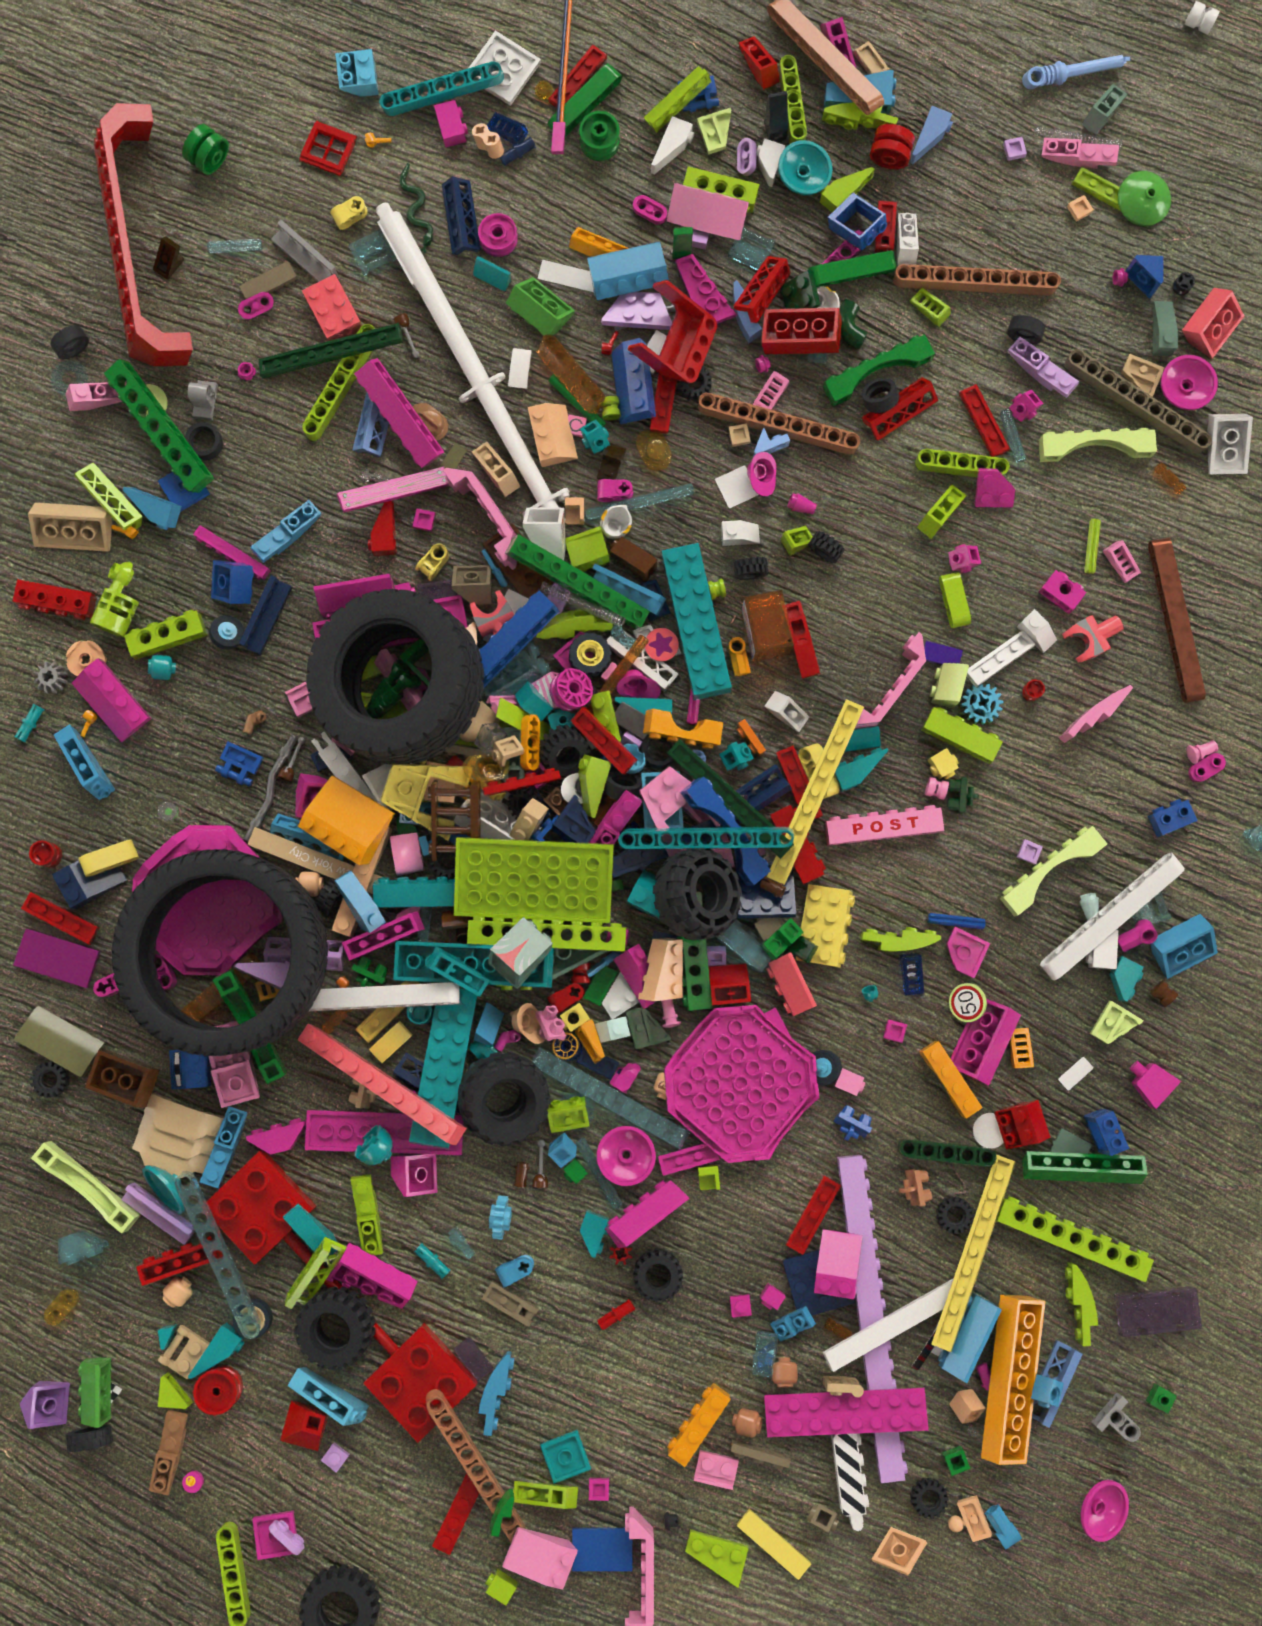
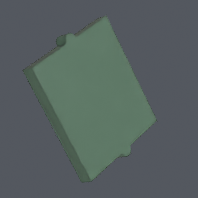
M1061 1128L1055 1141H1052L1053 1145L1049 1152L1088 1154L1092 1144Z

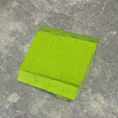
M600 526L565 538L571 565L582 572L593 568L594 564L604 567L606 563L610 562Z

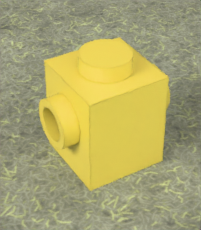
M947 748L928 759L931 765L929 767L934 777L937 776L939 780L943 777L946 780L956 774L954 771L959 768L957 758L954 754L951 755Z

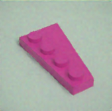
M693 254L675 260L689 298L716 319L717 324L736 317V312L728 305L725 297L717 290V286L709 279L706 271Z

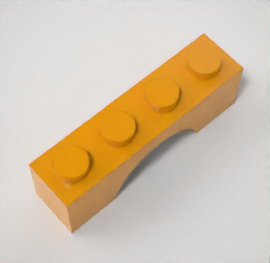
M650 709L645 713L643 734H648L649 738L653 739L664 737L667 738L668 742L675 743L680 739L689 746L700 744L704 749H713V747L721 744L723 722L705 719L698 721L691 731H686L675 724L671 712Z
M934 1041L919 1051L929 1068L936 1074L947 1090L952 1103L961 1117L967 1119L983 1108L939 1041Z

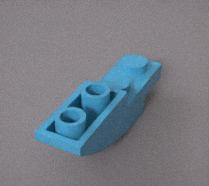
M310 500L306 501L282 519L279 526L250 546L251 550L263 563L276 553L279 555L314 524L321 516V512Z
M228 1107L200 1183L220 1189L226 1171L228 1172L237 1149L247 1112Z
M507 1351L497 1363L485 1386L478 1412L479 1414H486L483 1435L492 1436L493 1430H497L498 1418L495 1417V1412L500 1409L501 1397H498V1395L505 1396L506 1390L510 1391L512 1378H508L509 1370H513L514 1358H511V1351Z

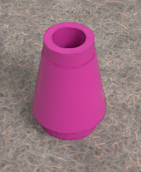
M792 493L787 505L791 511L812 515L817 504L799 493Z

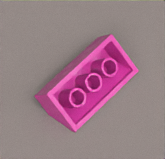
M390 574L314 586V592L320 614L323 618L331 619V616L339 608H345V604L356 597L362 598L363 594L373 591L395 589V584Z
M97 658L83 669L72 682V685L121 743L152 719L100 658Z
M986 999L987 1006L983 1016L974 1022L966 1023L950 1059L960 1073L989 1086L1021 1015L1007 1006Z
M662 1180L654 1186L656 1190L650 1194L649 1192L643 1194L638 1198L640 1200L639 1203L635 1206L633 1203L623 1210L624 1214L619 1218L617 1215L607 1222L609 1225L604 1229L618 1248L627 1247L685 1203L689 1197L671 1180L666 1182Z

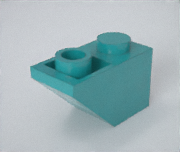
M1123 956L1117 957V968L1112 969L1109 975L1118 1000L1127 1002L1134 996L1136 982L1138 983L1142 979L1143 966Z
M587 1210L580 1227V1233L591 1257L595 1258L596 1254H601L604 1243L601 1242L603 1235H608L604 1228L609 1225L607 1223L609 1218Z

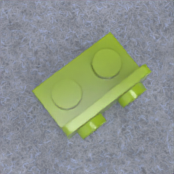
M575 1096L568 1100H554L550 1103L547 1116L551 1133L590 1126L585 1097Z

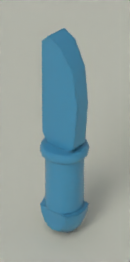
M482 550L484 557L493 570L492 574L495 575L501 587H506L508 583L500 568L496 567L487 550Z
M612 951V953L603 957L602 961L587 971L588 977L593 976L602 968L608 966L621 952Z

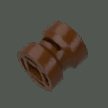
M1165 980L1160 981L1150 992L1154 998L1160 999V1004L1164 1007L1170 1005L1178 996L1174 989L1168 987V983Z

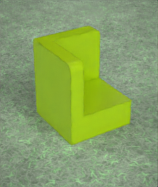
M718 1165L698 1166L700 1190H720Z

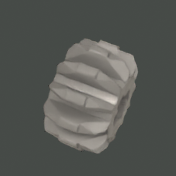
M45 662L44 668L38 666L40 672H34V675L38 678L33 681L39 684L37 687L39 690H44L46 694L50 692L57 694V688L64 690L62 683L67 684L68 682L63 678L68 676V674L63 672V666H58L56 662H52L51 665Z

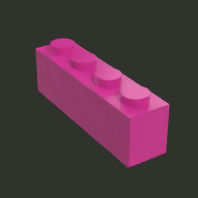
M418 911L381 925L371 933L365 932L344 941L342 944L350 961L420 932L425 927Z

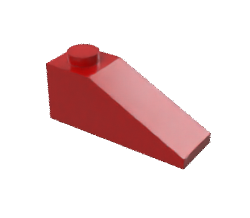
M755 36L738 43L756 81L763 89L770 88L780 82L777 62Z
M394 500L384 502L371 531V539H368V549L372 551L374 556L397 555Z

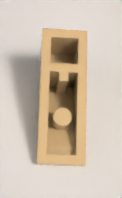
M488 442L472 451L474 457L504 497L520 487L513 471Z

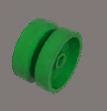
M606 111L590 112L583 118L579 129L582 152L586 157L594 161L609 160L619 149L620 127L618 121L612 114Z
M201 124L195 127L186 138L182 148V156L190 164L196 165L197 169L202 173L209 175L218 170L223 164L229 151V142L220 134L215 133L208 125Z

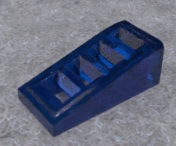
M497 112L493 114L487 124L489 131L497 133L503 139L516 145L523 142L528 134L525 124ZM500 120L501 122H500V124L498 125V127L496 128L495 126L497 125L498 121Z
M919 953L901 954L900 965L905 996L923 994L922 956ZM907 961H915V963L907 964ZM916 968L917 971L908 972L907 969ZM917 976V978H918V979L908 980V977ZM918 984L919 987L909 988V985Z

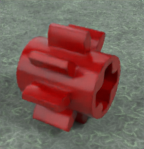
M610 1246L609 1249L614 1252L609 1258L616 1259L615 1265L619 1261H623V1264L626 1265V1259H632V1255L628 1254V1252L633 1248L623 1247L626 1255L618 1257L616 1250L620 1251L621 1248Z

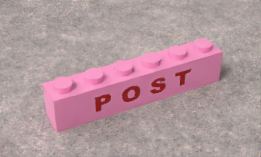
M930 805L925 806L924 810H917L916 807L907 808L905 812L900 813L897 810H889L883 815H879L878 812L867 813L866 817H860L859 814L848 815V819H841L840 816L830 817L829 821L825 822L827 846L941 833L944 831L941 808Z

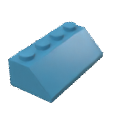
M660 241L587 258L593 291L597 300L653 288L654 283L664 280L669 281Z
M972 1292L952 1352L942 1350L938 1357V1361H940L938 1365L963 1382L968 1383L1002 1309L993 1302Z

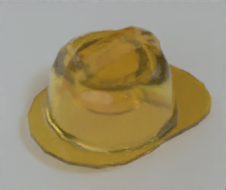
M650 428L639 433L636 439V446L644 464L654 471L664 470L668 467L672 454L663 434L650 432Z
M492 754L473 755L464 761L463 771L474 781H483L484 783L500 781L509 771V762L506 760L505 766L500 767L493 760Z

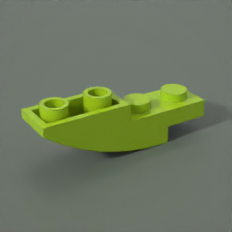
M852 102L824 108L822 121L830 125L843 126L848 130H857L858 124L866 128L877 129L880 125L897 124L898 118L881 113L883 106L866 115Z
M592 608L571 610L557 614L536 635V638L568 639L569 637H575V630L580 632H587L588 630L605 632L613 630L611 615H594Z
M906 927L905 930L900 931L899 937H897V933L886 932L885 935L878 934V930L866 929V932H861L860 940L879 943L878 951L901 952L931 945L941 940V936L936 935V931L925 930V933L917 932V928Z
M371 1174L351 1177L361 1248L371 1255L383 1254L379 1211Z
M1067 1262L1068 1267L1065 1268V1278L1068 1280V1288L1065 1291L1066 1299L1072 1305H1077V1308H1074V1317L1077 1320L1075 1339L1082 1346H1091L1090 1326H1098L1095 1301L1088 1282L1078 1266L1072 1262Z

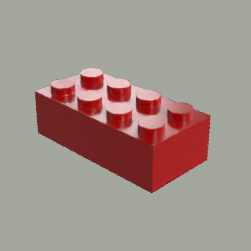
M840 308L765 309L761 341L764 353H839L842 325Z

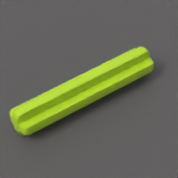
M1091 519L1089 521L1084 569L1086 574H1094L1096 571L1101 524L1099 519Z

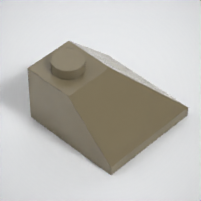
M490 565L453 566L452 590L470 603L475 602L476 605L480 606L491 604L492 574Z

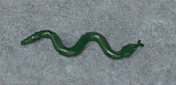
M407 163L400 175L399 182L403 190L418 195V200L409 207L406 215L412 225L428 230L423 239L424 247L420 249L421 252L424 251L426 253L425 248L430 246L433 240V227L429 222L414 217V213L424 204L426 195L422 189L405 183L410 164Z

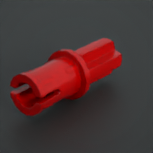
M628 1299L618 1307H612V1311L599 1318L597 1322L600 1328L604 1330L618 1320L621 1322L623 1317L636 1309L631 1300Z

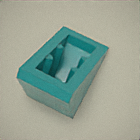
M529 681L515 694L520 707L530 715H537L540 722L554 709Z

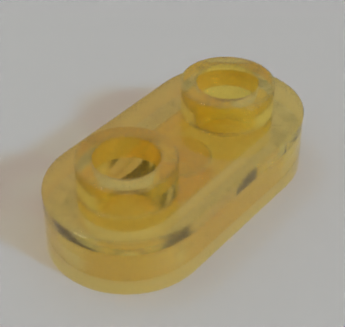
M72 1288L61 1291L44 1312L45 1321L50 1325L61 1323L78 1304V1292ZM67 1295L72 1296L71 1302L67 1300ZM55 1310L59 1312L58 1317L54 1316Z

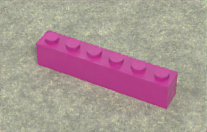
M378 358L368 361L354 373L357 377V382L365 388L369 399L380 409V414L387 419L392 431L402 440V445L405 449L409 450L417 465L421 468L428 466L444 453L441 446Z

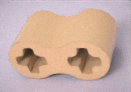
M485 124L474 126L472 134L477 147L487 151L492 159L501 157L504 153V148L499 135L490 132Z

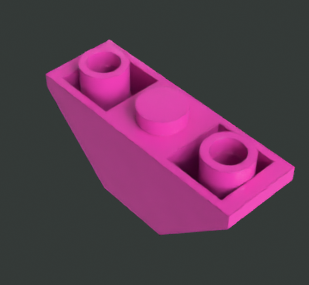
M301 1118L290 1120V1125L282 1127L281 1123L270 1126L271 1130L263 1132L262 1128L251 1131V1135L246 1136V1140L270 1155L294 1148L306 1128V1121L301 1122Z

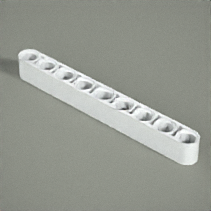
M1173 853L1164 855L1041 961L1040 966L1052 980L1062 977L1184 871L1183 865Z
M449 982L321 989L308 1012L459 1004V985Z

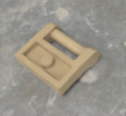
M180 1325L177 1329L178 1333L165 1353L160 1355L158 1361L188 1379V1375L210 1342L186 1326ZM183 1338H189L176 1361L171 1359Z
M823 1376V1385L831 1395L840 1396L842 1393H852L855 1397H861L864 1393L863 1387L855 1377Z

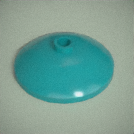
M800 140L789 144L783 150L778 161V171L781 180L791 191L800 195H814L821 192L828 185L832 177L833 167L828 153L820 145L811 141Z
M145 1166L142 1172L153 1192L170 1210L176 1214H182L185 1211V1197L180 1186L181 1180L176 1174L171 1175L165 1169L156 1166Z

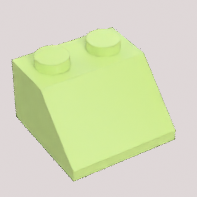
M943 663L940 668L937 667L934 678L937 679L935 686L932 685L929 695L932 697L931 703L954 708L961 700L969 665Z

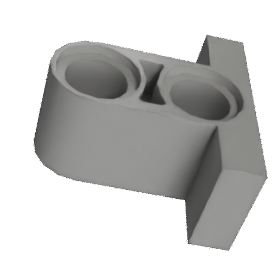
M198 380V383H189L188 398L194 406L192 414L194 419L213 420L218 388L216 382Z
M1116 1393L1091 1421L1101 1432L1108 1425L1112 1426L1122 1437L1130 1442L1137 1441L1141 1435L1140 1428L1121 1411L1128 1401L1119 1393ZM1117 1412L1118 1417L1112 1421L1110 1419L1111 1414ZM1132 1426V1432L1126 1435V1428Z

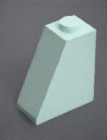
M626 1016L595 1024L600 1043L630 1036Z

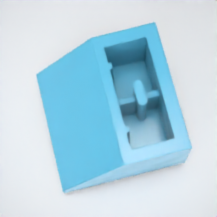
M372 49L335 53L340 90L359 97L379 95Z

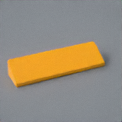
M580 227L576 228L569 243V248L590 257L628 249V247Z

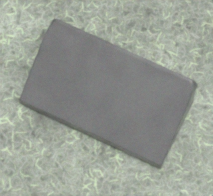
M621 702L615 711L617 725L644 740L647 735L643 734L645 715L625 702Z

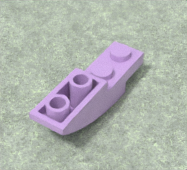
M1019 337L1008 349V353L1014 360L1048 390L1052 391L1054 389L1067 398L1078 386L1079 381L1049 361L1048 355L1023 338Z

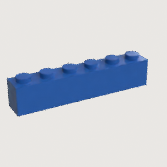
M540 590L533 594L528 602L519 608L515 615L509 621H506L495 635L489 638L488 643L483 648L479 649L482 657L481 663L484 668V680L482 681L484 688L560 612Z

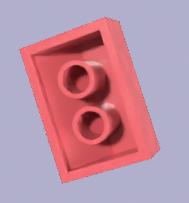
M1213 288L1182 329L1188 343L1209 358L1213 359L1244 318V314L1233 291Z
M791 952L767 963L768 968H766L770 979L774 978L777 984L774 987L778 996L782 995L785 1000L783 1006L787 1014L791 1013L792 1016H795L817 1006Z

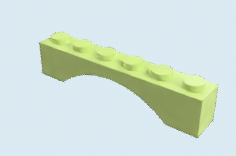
M1128 428L1120 429L1119 431L1105 429L1100 432L1085 430L1081 433L1065 431L1063 434L1046 432L1038 440L1040 462L1060 461L1065 455L1076 449L1093 445L1116 448L1132 458H1149L1157 452L1155 430H1149V428H1140L1135 431H1130Z
M1093 826L1080 829L1076 833L1078 836L1074 840L1070 838L1061 845L1063 848L1060 851L1054 850L1047 856L1048 860L1045 863L1039 862L1032 868L1033 872L1030 875L1024 874L1017 880L1018 884L1015 887L1009 886L1002 892L1004 895L1000 900L1013 916L1020 915L1034 903L1039 884L1053 867L1068 859L1091 857L1107 845L1106 841Z
M52 1141L44 1142L31 1157L44 1170L58 1177L84 1196L103 1215L105 1220L120 1233L129 1231L141 1216Z

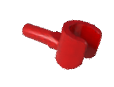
M618 331L613 333L609 343H602V354H611L614 341L619 334Z

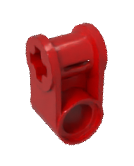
M573 983L547 997V1000L551 1006H556L558 1015L581 1000L585 990L582 985ZM573 987L580 989L579 997L571 995Z

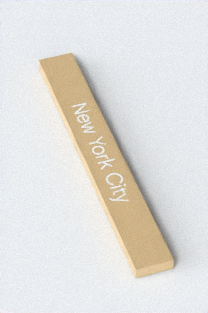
M254 827L247 844L334 879H338L348 871L353 872L355 867L257 827ZM373 875L367 892L373 894V883L378 878H381V876Z

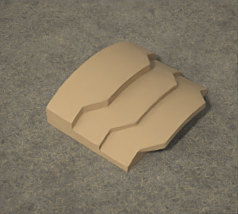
M151 1093L132 1149L140 1152L145 1166L152 1165L165 1169L171 1175L176 1174L179 1178H183L193 1172L203 1174L224 1117L211 1112H202L171 1101V1098Z

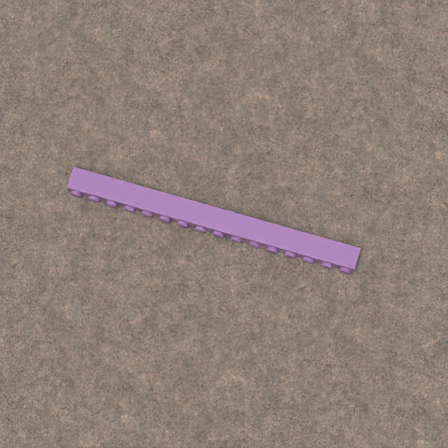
M858 1154L837 1157L846 1232L863 1235L855 1296L859 1331L884 1318L883 1311L886 1310L885 1299L881 1298L880 1291L883 1290L882 1278H878L877 1271L881 1270L879 1258L875 1256L878 1244L877 1239L873 1238L872 1230H875L874 1218H870V1210H873L872 1201L867 1196V1191L870 1190L869 1179H865L864 1171H867L866 1159L862 1158V1155ZM890 1340L863 1355L867 1390L897 1389L896 1381L891 1377L894 1365L893 1360L889 1359L888 1351H891ZM901 1432L873 1433L878 1476L881 1483L905 1481V1474L908 1473L906 1461L902 1459L905 1447L903 1440H900L899 1437Z

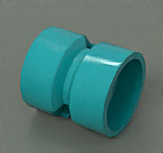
M434 1006L407 1007V1017L414 1024L429 1023L433 1019Z

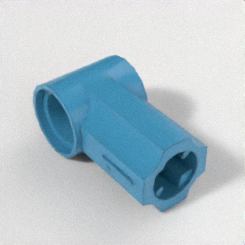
M999 1504L987 1509L984 1514L996 1531L995 1534L1005 1550L1022 1539Z

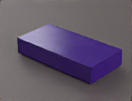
M926 641L924 645L926 662L938 665L943 663L960 664L963 650Z

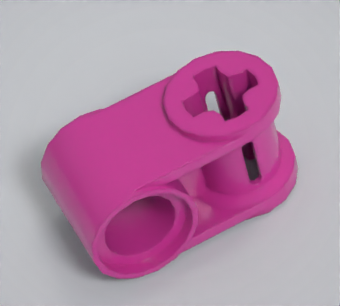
M601 479L597 481V500L600 502L629 501L633 497V487L628 480ZM623 488H627L626 493H622Z

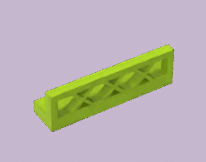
M698 66L644 116L645 121L656 133L671 120L672 116L674 117L712 82L708 72Z
M94 463L75 473L76 479L123 530L131 526L135 529L142 526V515ZM87 473V477L91 481L85 480L82 476ZM95 487H97L103 494H98L95 491ZM108 500L115 506V508L110 507L107 504ZM120 513H121V514L125 517V519L127 520L126 523H124V522L121 520V518H120Z
M324 1237L287 1292L285 1306L292 1309L296 1302L305 1305L318 1292L345 1252L346 1246ZM331 1247L338 1250L337 1254L329 1255ZM323 1262H327L328 1267L319 1270ZM314 1276L318 1277V1282L310 1283ZM304 1290H308L309 1295L307 1298L301 1296Z

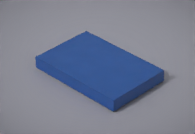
M572 1528V1544L578 1550L572 1565V1571H632L633 1539H629V1532H625V1528Z

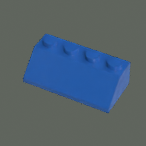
M641 338L624 341L611 352L616 395L619 398L618 409L621 413L619 418L620 424L656 417L650 366L627 350L629 345L643 343L647 346Z

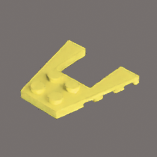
M392 763L380 801L432 831L431 814L419 811L430 776L467 787L473 768L465 766ZM438 817V826L454 827V821ZM438 834L447 841H449L451 834Z

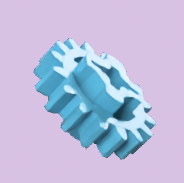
M980 684L978 688L972 685L971 690L967 689L965 691L966 695H963L961 698L965 701L960 705L965 707L962 713H968L967 720L973 718L974 724L979 720L982 725L986 723V720L991 723L993 718L999 716L997 712L1002 711L999 705L1003 701L998 700L1001 693H995L996 687L992 690L989 689L990 684H987L985 687H983V684ZM973 695L972 698L974 701L973 704L970 705V698ZM979 702H985V705H984V706H983V705L979 706L978 703H979ZM994 702V708L991 712L990 706Z
M499 1195L496 1205L492 1204L489 1228H492V1239L502 1240L504 1231H509L512 1207L508 1206V1196Z

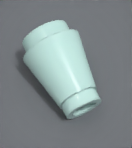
M1096 893L1080 896L1081 900L1079 902L1087 921L1099 912V897H1096Z

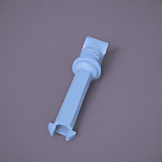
M1118 55L1072 65L1056 61L1053 65L1035 66L1023 75L1022 83L1027 89H1035L1036 87L1053 83L1062 85L1068 77L1120 68L1124 66V63H1127L1126 61H1130V57ZM1031 74L1036 76V82L1031 80Z

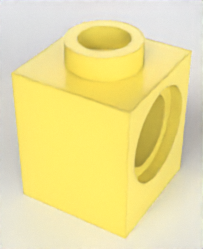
M580 1003L560 1015L561 1020L565 1024L564 1030L569 1029L570 1032L590 1020ZM577 1013L579 1021L576 1024H571L568 1021L569 1014Z

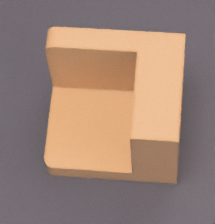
M565 498L566 525H584V498Z
M973 1389L958 1391L950 1402L951 1408L962 1424L977 1421L985 1410V1406Z

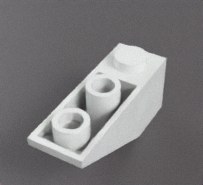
M898 213L897 267L902 264L916 265L919 251L916 214Z

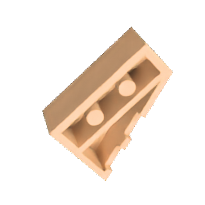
M652 939L647 960L649 967L647 975L643 976L642 981H645L638 999L660 1001L683 998V939Z

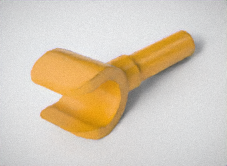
M371 132L365 134V142L370 148L379 143L392 142L391 138H375Z
M116 525L111 526V529L125 534L130 539H134L139 533L132 526L126 530Z
M86 710L83 714V718L87 721L80 734L82 737H85L89 726L97 720V715L92 710Z

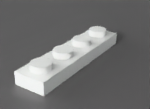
M1022 630L968 668L966 677L975 687H978L1033 648L1035 643Z

